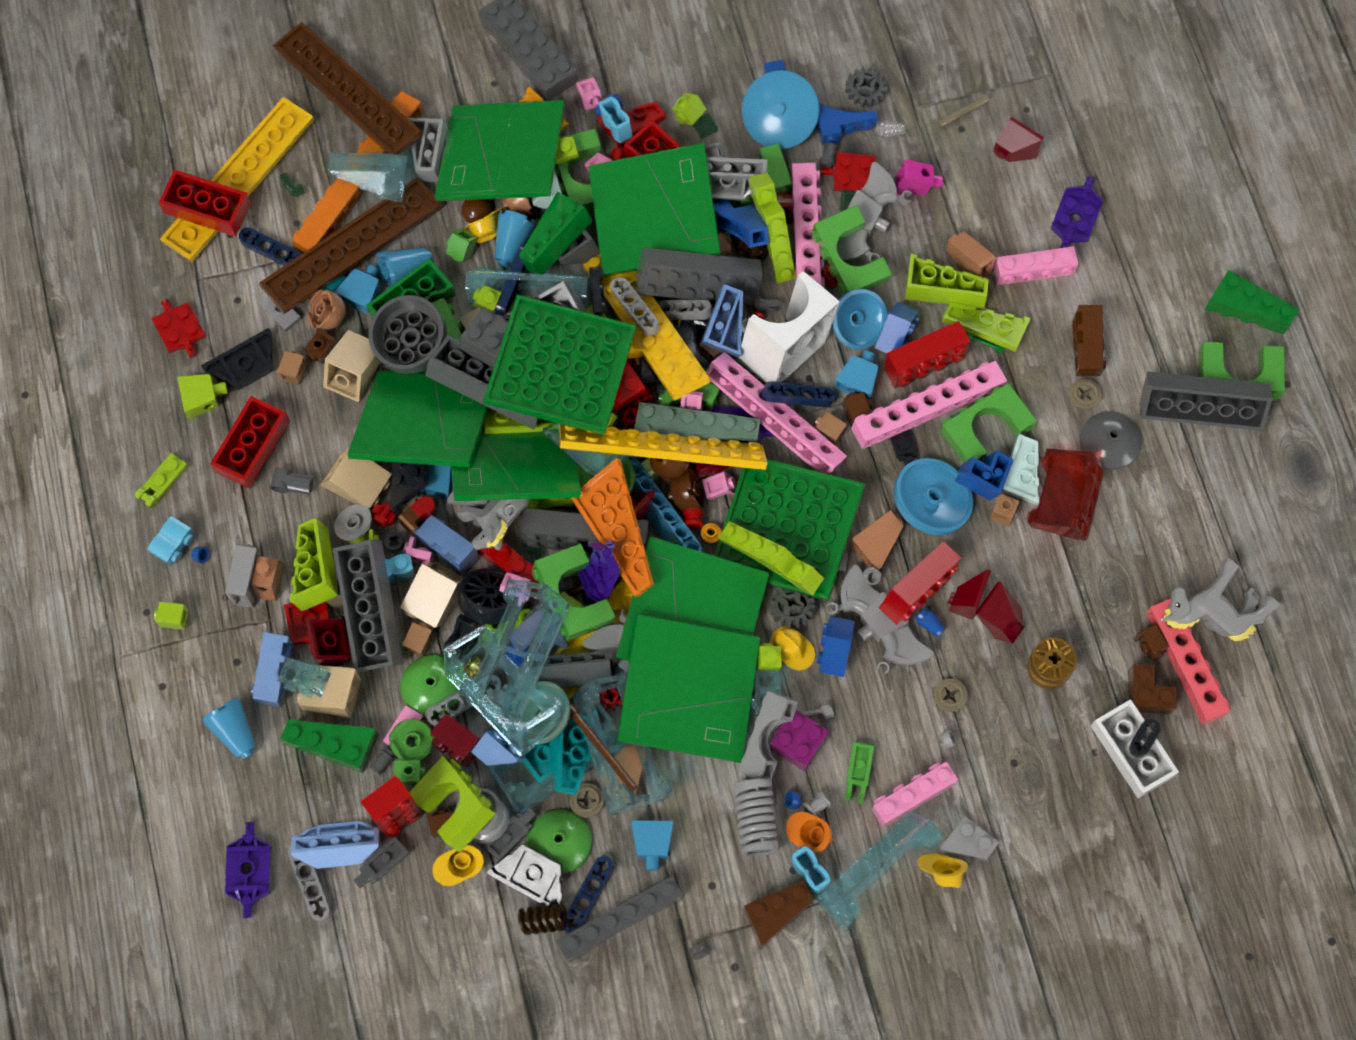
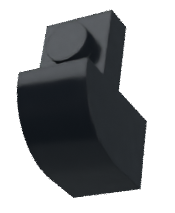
M460 613L456 619L453 633L445 641L441 657L460 666L475 644L479 634L477 632L479 623Z

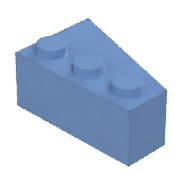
M726 284L721 287L700 344L723 353L725 352L736 358L741 356L743 291Z
M431 515L415 532L417 540L461 576H464L479 560L478 550L472 546V543L463 538L457 531L449 528L446 522L439 517L435 518Z
M263 632L259 662L256 669V680L251 689V696H253V700L257 704L280 708L282 706L296 648L288 636Z

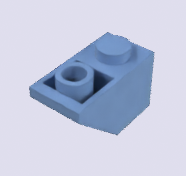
M497 730L485 732L471 751L486 765L516 763L526 758L521 754L522 751L519 747L507 742L505 735Z

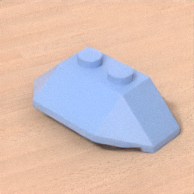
M361 821L316 825L300 835L292 837L291 856L316 869L361 864L379 847V828L372 827Z

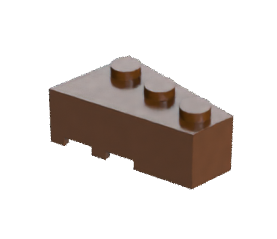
M1078 305L1072 319L1076 377L1100 376L1102 370L1106 368V358L1103 357L1105 346L1103 339V305Z
M805 880L744 906V912L761 950L812 904L813 898Z

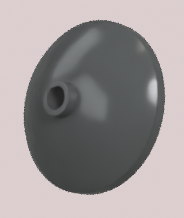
M1102 412L1092 416L1085 423L1080 434V445L1084 455L1091 463L1103 469L1116 470L1128 466L1136 459L1141 449L1142 441L1138 427L1127 416L1117 412ZM1114 433L1117 437L1113 438L1110 434Z

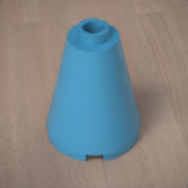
M500 210L494 258L498 261V265L503 267L513 265L520 246H525L536 228L537 222L532 219L529 222L526 220L527 216L509 210H506L504 214Z
M426 248L382 251L376 254V257H379V260L376 261L377 269L379 270L382 282L388 283L387 289L430 258L433 262L432 253L427 251Z
M239 698L225 703L221 708L213 710L202 718L203 724L237 758L242 757V759H245L254 753L252 749L256 746Z

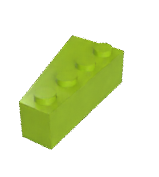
M911 253L905 293L906 300L947 305L953 302L984 309L989 279L965 271L961 273L955 271L953 267L947 265L943 267L935 264L933 260H923L917 258L918 255Z
M313 518L298 525L295 547L297 557L294 558L293 564L295 576L292 577L293 593H290L289 600L301 611L339 596L329 529L318 518Z

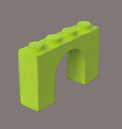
M442 756L409 793L417 806L428 813H432L449 794L459 790L460 801L456 811L437 832L448 846L461 852L496 813L490 807L492 803L485 796L480 795L481 789L470 782L472 778L465 771L460 770L461 764L453 758L449 760Z

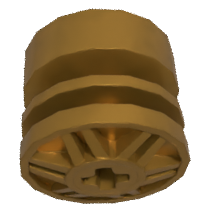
M1047 638L1039 642L1027 663L1030 679L1038 687L1047 690L1063 686L1075 670L1077 663L1076 653L1069 643L1059 638ZM1051 658H1054V661L1057 662V663H1056V664H1053L1052 660H1050V659H1051Z

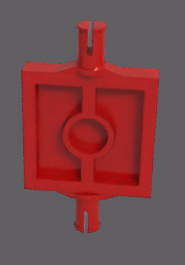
M837 152L834 168L822 167L821 175L833 176V191L856 193L857 190L860 191L866 185L871 165L875 162L876 156Z
M165 299V302L162 300L160 303L165 311L151 319L168 353L185 349L189 358L195 357L197 353L192 345L206 338L189 303L187 302L172 308L168 299Z
M325 601L304 611H301L293 603L284 604L292 643L294 646L308 643L311 655H313L306 621L308 619H330L327 602Z

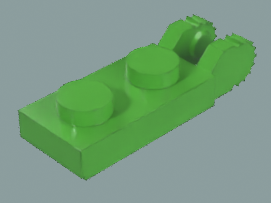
M853 741L846 781L845 801L850 802L852 786H858L861 788L857 800L859 804H863L865 790L868 787L874 745Z

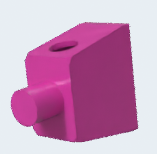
M905 159L895 176L897 194L910 191L911 195H927L931 187L941 188L943 184V176L934 175L933 165Z

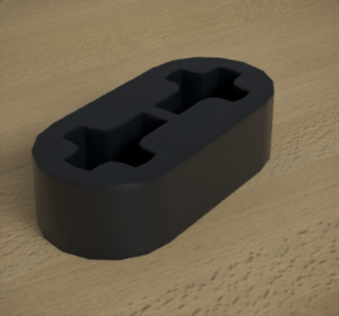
M1147 719L1140 725L1129 744V752L1132 756L1142 758L1149 752L1160 733V725L1156 720ZM1152 725L1154 732H1151L1148 737L1145 736L1146 727ZM1141 740L1145 741L1142 746L1144 750L1137 752V747L1134 744L1138 745Z

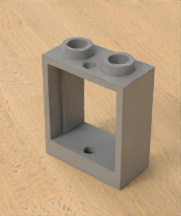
M251 544L236 545L225 594L233 605L254 608L256 597L251 581L257 558L261 555L257 548Z

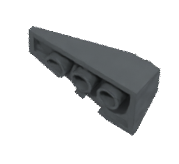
M540 208L542 216L547 209ZM584 230L558 260L561 264H585L591 258L600 254V251L591 236Z

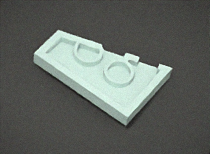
M1019 434L1010 456L1014 461L1002 492L1038 505V441Z

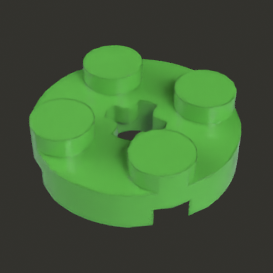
M416 719L403 720L389 734L390 748L394 755L401 760H422L431 750V741L433 740L430 735L431 730L425 723ZM408 736H416L413 746L406 744Z

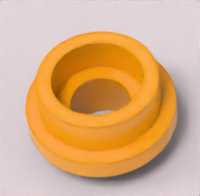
M714 523L704 525L701 529L702 539L710 544L719 541L720 527ZM709 530H713V531L715 532V534H714V535H708L707 532H708Z

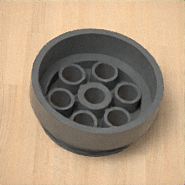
M413 295L400 296L385 303L376 312L369 327V343L374 355L390 370L403 374L427 370L429 358L448 335L446 322L437 308L428 300ZM416 318H420L419 322L413 324ZM402 325L401 329L395 332L396 327ZM431 329H435L433 334L428 335V332ZM412 337H416L414 342L409 343ZM398 344L397 348L391 351L392 346ZM427 348H431L428 354H424ZM408 356H412L409 362H405Z

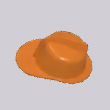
M796 812L789 817L786 823V834L789 840L801 848L804 846L808 847L813 853L822 852L834 840L828 823L810 813Z

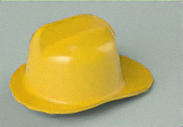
M499 208L483 219L467 225L464 229L470 230L472 234L478 236V243L492 240L497 235L498 214L500 210L504 211L506 208Z
M785 626L777 629L771 635L770 643L781 647V660L788 667L801 671L806 670L812 665L815 660L814 647L798 630Z
M467 845L461 852L452 849L436 859L432 869L433 877L443 886L456 885L480 872L484 862L483 856L479 849L471 845Z
M939 853L923 854L917 860L919 868L932 874L936 884L942 887L960 888L963 873L968 869V864L965 861Z

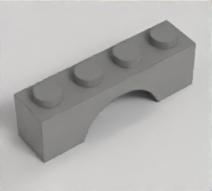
M767 691L762 701L759 716L755 720L752 736L748 740L745 756L741 760L739 772L754 779H772L777 761L770 751L771 735L780 724L792 722L799 701L779 693Z

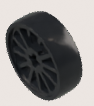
M478 569L468 573L462 579L458 590V605L461 612L472 621L486 625H497L511 620L519 610V597L499 591L506 574L505 572L496 569Z

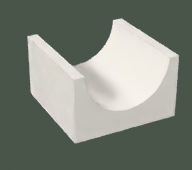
M802 271L797 277L785 316L789 322L772 323L757 317L755 314L748 319L741 345V356L737 361L764 384L767 382L782 383L826 343L840 301L807 273Z

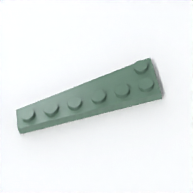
M639 402L635 430L646 433L648 431H655L665 435L674 433L683 437L694 435L705 440L717 438L720 441H757L760 419Z

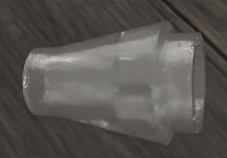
M884 119L876 123V136L881 137V139L905 134L906 128L904 123H896Z

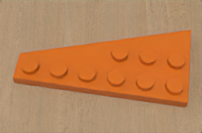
M616 458L581 487V497L571 499L599 542L606 545L607 541L614 542L615 547L612 552L619 564L620 574L633 595L639 597L653 586L654 582L622 463L619 458Z

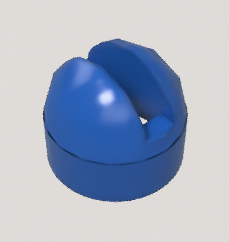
M201 546L195 547L191 554L195 562L202 564L206 563L210 556L208 548Z
M789 791L785 796V807L788 809L800 808L802 805V801H800L802 800L801 795Z

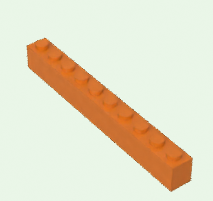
M403 91L391 101V104L407 118H418L423 111L421 101ZM369 136L360 143L358 151L349 158L347 166L338 173L336 181L327 188L325 196L316 203L314 211L305 218L300 230L294 233L292 242L296 250L304 253L333 234L390 157Z

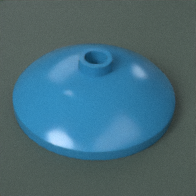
M867 289L851 290L838 300L840 302L832 327L837 339L842 344L853 349H865L878 341L887 319V309L883 300L876 293Z

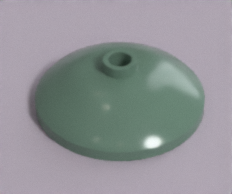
M545 681L535 682L524 687L515 696L509 709V723L512 731L519 739L529 744H543L553 740L564 730L570 717V702L566 693L559 686Z

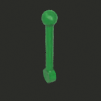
M966 333L969 339L996 349V352L999 354L1003 353L1004 347L996 346L973 336L971 333Z

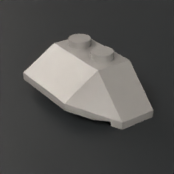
M707 157L713 199L746 200L751 195L748 178L767 172L768 160Z

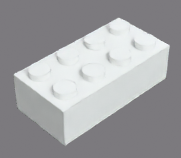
M1130 699L1096 719L1091 728L1137 798H1140L1174 778L1179 771L1157 738L1144 757L1136 758L1130 754L1129 744L1140 725L1145 721ZM1149 726L1146 727L1145 736L1147 737L1152 732ZM1141 740L1138 745L1134 744L1137 747V752L1144 750L1142 746L1145 741Z

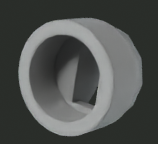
M868 567L863 572V578L868 584L875 585L880 581L881 573L874 567Z
M951 729L940 734L939 740H943L941 746L950 748L957 745L955 734Z

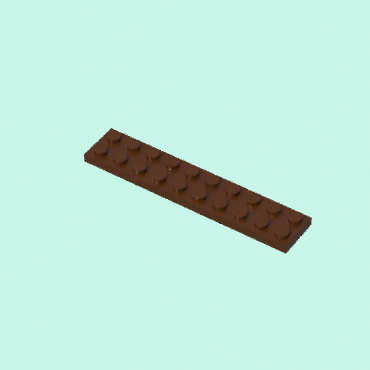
M302 21L273 44L274 49L393 160L423 136L422 131Z
M417 177L259 282V285L285 314L441 209L442 203L436 201L433 193Z

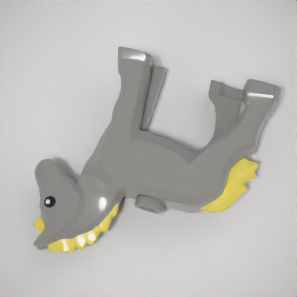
M530 499L491 500L483 509L464 505L457 512V516L462 522L474 520L472 523L475 527H482L483 531L472 541V546L476 550L493 547L499 550L502 547V538L507 528L522 510L527 507Z
M1225 558L1219 568L1217 579L1207 589L1197 593L1189 601L1182 587L1174 588L1172 590L1171 602L1168 609L1165 610L1166 615L1160 621L1167 622V625H1171L1173 628L1186 629L1188 626L1192 627L1202 618L1208 629L1216 631L1221 636L1229 637L1233 641H1241L1249 638L1250 634L1253 635L1254 631L1257 630L1254 625L1263 623L1267 616L1279 609L1280 603L1271 596H1265L1261 606L1254 611L1260 597L1250 587L1244 593L1245 601L1242 609L1237 612L1222 593L1236 574L1239 566L1232 559Z

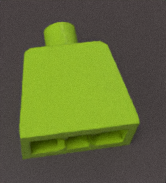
M209 374L177 377L184 412L188 419L218 408L217 396L228 394L226 382L214 384Z

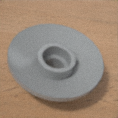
M355 504L341 511L334 523V531L337 537L343 541H353L362 537L372 523L370 510L363 505Z

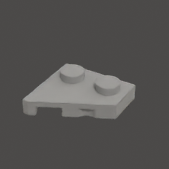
M964 816L939 850L986 861L999 842Z

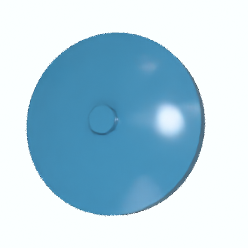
M783 70L766 73L755 80L748 88L742 104L743 122L748 133L763 146L779 144L780 150L796 147L807 140L816 128L820 114L818 96L811 84L802 76Z
M931 458L918 459L907 464L898 474L893 490L896 506L904 519L916 529L931 535L954 533L967 522L973 509L972 492L955 481L958 471L954 467L943 461Z

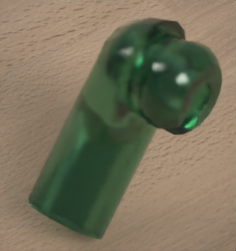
M282 173L279 176L283 187L294 197L304 194L302 185L294 186L287 173Z

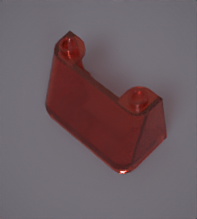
M1046 449L1045 456L1041 459V466L1047 474L1038 508L1034 507L1028 512L1027 522L1034 529L1086 541L1089 536L1103 479V467L1094 452Z

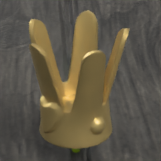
M470 657L467 660V664L459 672L462 675L468 671L466 684L471 683L475 674L477 681L481 680L482 660L478 657Z

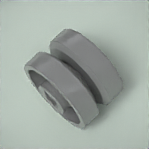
M480 788L482 791L480 795L485 796L492 803L490 807L496 813L472 839L475 842L485 844L494 842L504 834L508 828L510 818L509 811L498 796L489 789Z

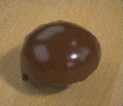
M486 199L465 200L461 206V215L469 224L483 219L492 213V206Z

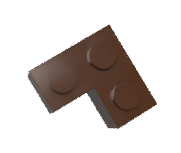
M1133 664L1128 670V701L1131 699L1139 712L1171 714L1176 709V687L1155 686L1154 665Z

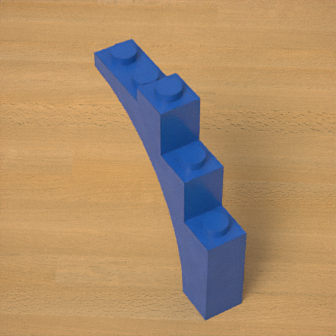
M783 60L764 63L763 75L772 71H787ZM819 103L820 114L816 126L822 145L840 142L841 134H852L860 130L868 131L876 127L878 118L876 111L861 113L845 112Z
M726 199L713 201L717 229L735 235L744 241L749 248L769 244L768 226L753 204L733 208Z

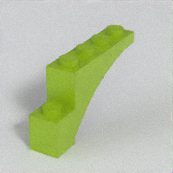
M767 172L749 177L750 192L756 210L768 226L769 244H767L775 281L779 284L796 279L785 213L777 201L774 182Z
M730 521L718 537L721 542L751 557L808 594L814 595L824 580V577L812 566L798 560L785 547Z

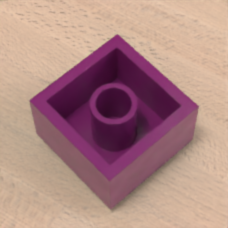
M796 710L792 722L783 723L771 740L770 750L805 772L827 739L829 731Z

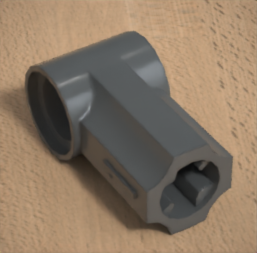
M277 467L274 470L270 489L279 493L291 491L310 495L313 489L314 478L313 476L296 474L288 469Z

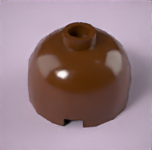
M650 458L652 470L666 481H672V479L683 476L690 466V462Z
M688 470L683 476L672 479L670 484V490L668 491L669 500L674 502L681 510L701 509L704 507L703 491L698 488L697 483H700L694 470Z

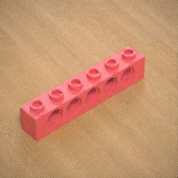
M1171 599L1151 606L1146 613L1152 625H1157L1166 641L1168 648L1165 652L1203 726L1225 717L1230 712V705L1227 698L1222 696L1220 684L1216 678H1213L1210 672V664L1207 659L1203 658L1200 644L1197 640H1194L1191 634V627L1178 629V627L1173 628L1167 625V622L1160 621L1166 615L1165 610L1168 609ZM1176 638L1182 639L1185 645L1177 644ZM1185 657L1192 658L1194 664H1188ZM1195 676H1200L1203 679V683H1198L1195 680ZM1205 694L1210 695L1212 697V703H1209L1205 700Z

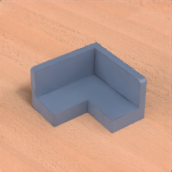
M540 609L508 634L515 650L519 653L533 642L538 651L543 655L555 645L564 650L568 648L564 637L560 634L554 617Z

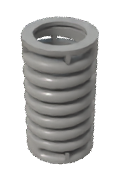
M751 779L734 783L735 803L737 804L736 812L738 813L736 817L739 821L737 824L739 829L738 835L741 838L739 841L740 855L761 856L777 853L779 851L778 841L769 840L777 837V832L773 831L777 826L775 823H772L776 820V817L770 815L775 812L774 807H771L774 804V800L768 798L773 796L772 781L769 779Z

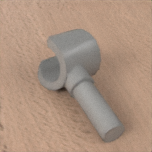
M824 705L820 709L803 712L805 716L822 714L824 719L834 716L830 705Z

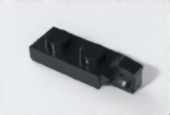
M589 267L593 314L602 316L606 314V304L601 301V296H604L603 284H599L603 280L602 268Z
M910 430L890 437L896 459L899 462L904 461L905 466L914 461L917 454Z

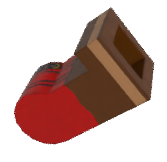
M427 496L422 497L398 516L399 523L413 537L416 536L415 532L419 529L418 526L431 515L434 516L436 514L433 499Z

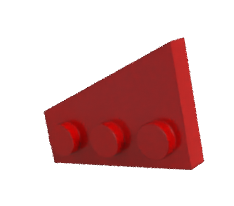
M656 102L636 106L631 111L625 112L630 120L632 137L651 120L658 124L667 119L665 112ZM602 116L597 117L598 123L602 126V128L606 131V133L610 136V138L614 141V143L617 146H620L631 139L629 138L622 143L617 142L613 138L611 130L604 125L602 121Z

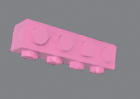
M1073 246L996 257L993 270L996 284L1003 285L1074 275L1078 261Z
M938 762L929 768L930 772L925 775L919 773L911 778L910 784L906 786L901 784L892 790L893 794L888 797L882 795L874 801L875 804L873 805L872 812L882 828L953 787L958 779L948 763L940 764Z

